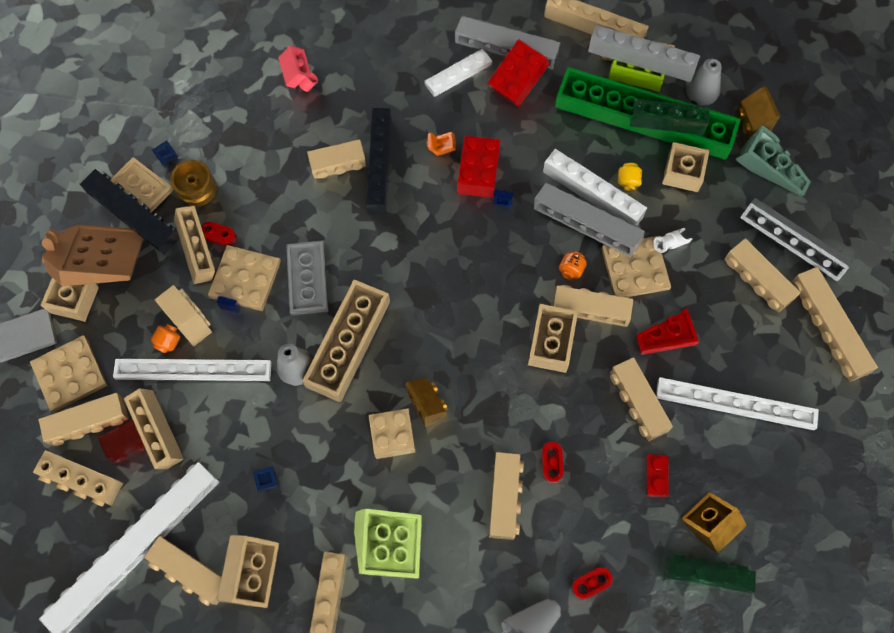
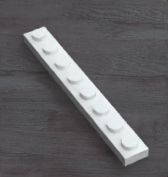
M115 359L113 378L115 380L270 381L272 362L271 360Z
M661 377L658 379L656 397L658 399L810 430L817 429L819 409Z

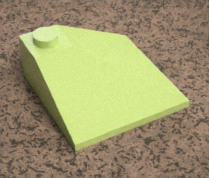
M373 509L356 511L354 536L359 574L418 579L422 515Z

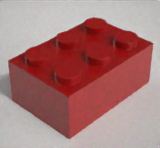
M518 39L487 84L493 91L519 108L550 63L547 57Z
M474 136L464 137L457 194L494 197L500 139Z

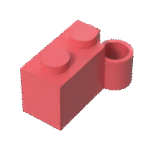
M290 45L278 57L286 86L295 88L299 84L302 90L308 92L317 84L318 79L315 74L310 72L304 49Z

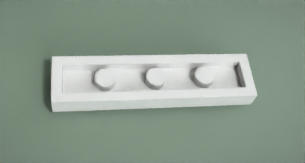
M482 48L425 80V85L435 97L492 65V60Z

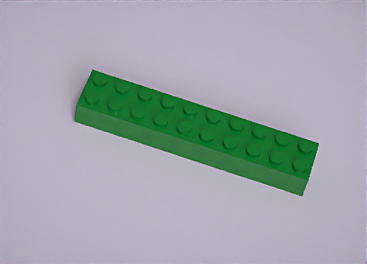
M570 67L567 68L555 104V108L669 143L675 142L709 150V155L725 160L732 150L741 119Z

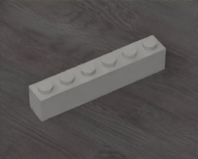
M461 16L455 31V43L480 50L483 48L484 51L505 57L516 41L520 39L547 57L550 63L547 68L550 69L554 68L561 43L553 39L542 38L537 35L527 34L519 30H512L504 26H497L489 22Z
M599 25L595 26L588 50L590 53L691 82L700 58L698 54Z
M545 183L535 197V210L631 258L643 241L645 231L641 230L638 226H633L623 219L607 213L605 210L598 209L572 194L559 190L556 186Z
M756 198L740 217L814 267H818L820 271L837 282L852 263V260Z

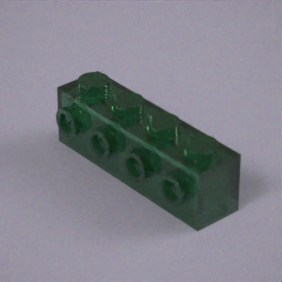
M635 99L631 110L630 126L703 135L709 124V107Z
M673 554L672 557L665 559L663 581L744 595L755 593L756 571L749 570L748 566L736 565V568L728 567L726 562L715 561V564L706 563L707 560L702 558H694L693 561L686 560L684 555Z

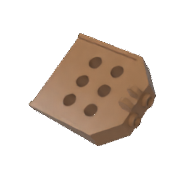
M78 224L58 233L53 229H48L42 240V246L47 250L42 255V263L45 264L46 272L61 286L131 280L144 239L131 228Z

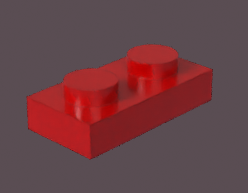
M647 455V496H669L668 456Z

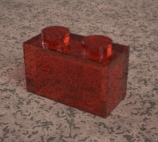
M133 420L98 438L106 459L112 463H120L126 460L127 456L132 453H139L145 450L144 443Z

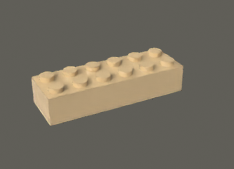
M353 280L302 381L307 389L340 403L342 402L390 303L389 293Z

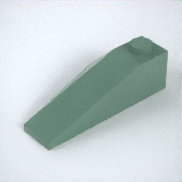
M762 125L742 146L735 160L749 171L801 197L804 196L810 180L799 165L794 164L789 158L790 153L787 150H783L778 143L780 142L779 138Z

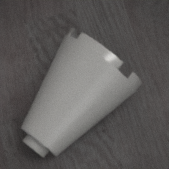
M706 60L694 73L691 82H686L685 94L690 101L697 102V105H710L720 95L722 66L718 60Z
M293 344L281 346L278 351L276 364L279 378L293 386L302 385L313 357L305 349Z
M545 599L506 618L501 623L504 633H549L561 616V608L555 600Z

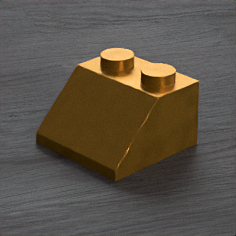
M767 86L760 88L743 99L736 110V116L741 119L743 132L747 135L748 139L762 125L772 131L780 118V114Z
M423 378L405 383L407 394L425 427L446 417L448 407L443 398L439 400L436 394L438 389L434 382L430 383L428 378Z
M711 492L681 518L682 522L696 537L716 553H719L747 526L739 509Z

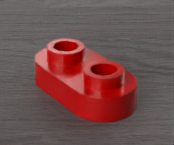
M210 221L201 225L206 241L225 247L233 245L236 241V234L230 227Z
M548 442L542 449L543 477L549 483L559 482L564 474L563 451L556 442ZM553 450L555 456H550L548 451ZM554 470L556 472V476H551L549 474V471Z
M597 568L576 579L572 585V592L578 599H587L610 587L613 581L612 574L606 568ZM598 575L604 577L603 583L598 582ZM580 585H584L586 587V591L584 593L579 591Z

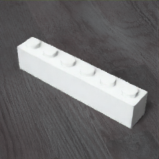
M557 149L551 153L544 163L543 172L597 208L605 210L607 213L621 218L633 226H637L643 219L647 207Z

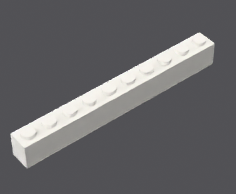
M198 462L190 466L186 471L187 474L172 484V489L166 494L161 495L151 509L143 512L140 516L141 519L135 525L129 526L124 532L125 535L120 540L114 541L109 546L108 552L99 556L88 571L78 576L77 582L72 587L65 589L61 593V598L55 604L49 605L44 610V615L39 620L51 633H69L145 557L159 536L164 538L219 483L201 463Z

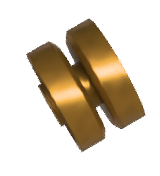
M187 160L178 164L172 171L170 177L171 185L182 203L187 206L200 207L208 204L215 197L217 191L216 182L209 168L203 162Z

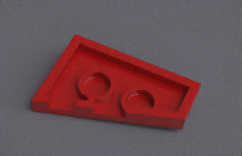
M688 309L683 310L676 316L669 317L665 322L654 325L636 336L641 355L694 346L699 343Z

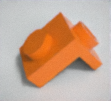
M432 132L428 133V149L436 156L456 151L455 134L449 132L435 136Z

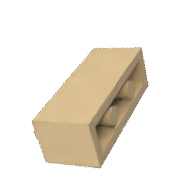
M360 139L307 152L314 179H322L329 175L343 174L346 171L360 170L363 167H367Z

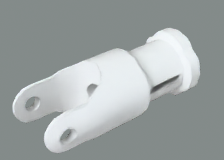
M685 228L669 232L664 237H656L653 241L654 248L657 252L664 253L667 249H675L691 242L692 238H683L680 233Z

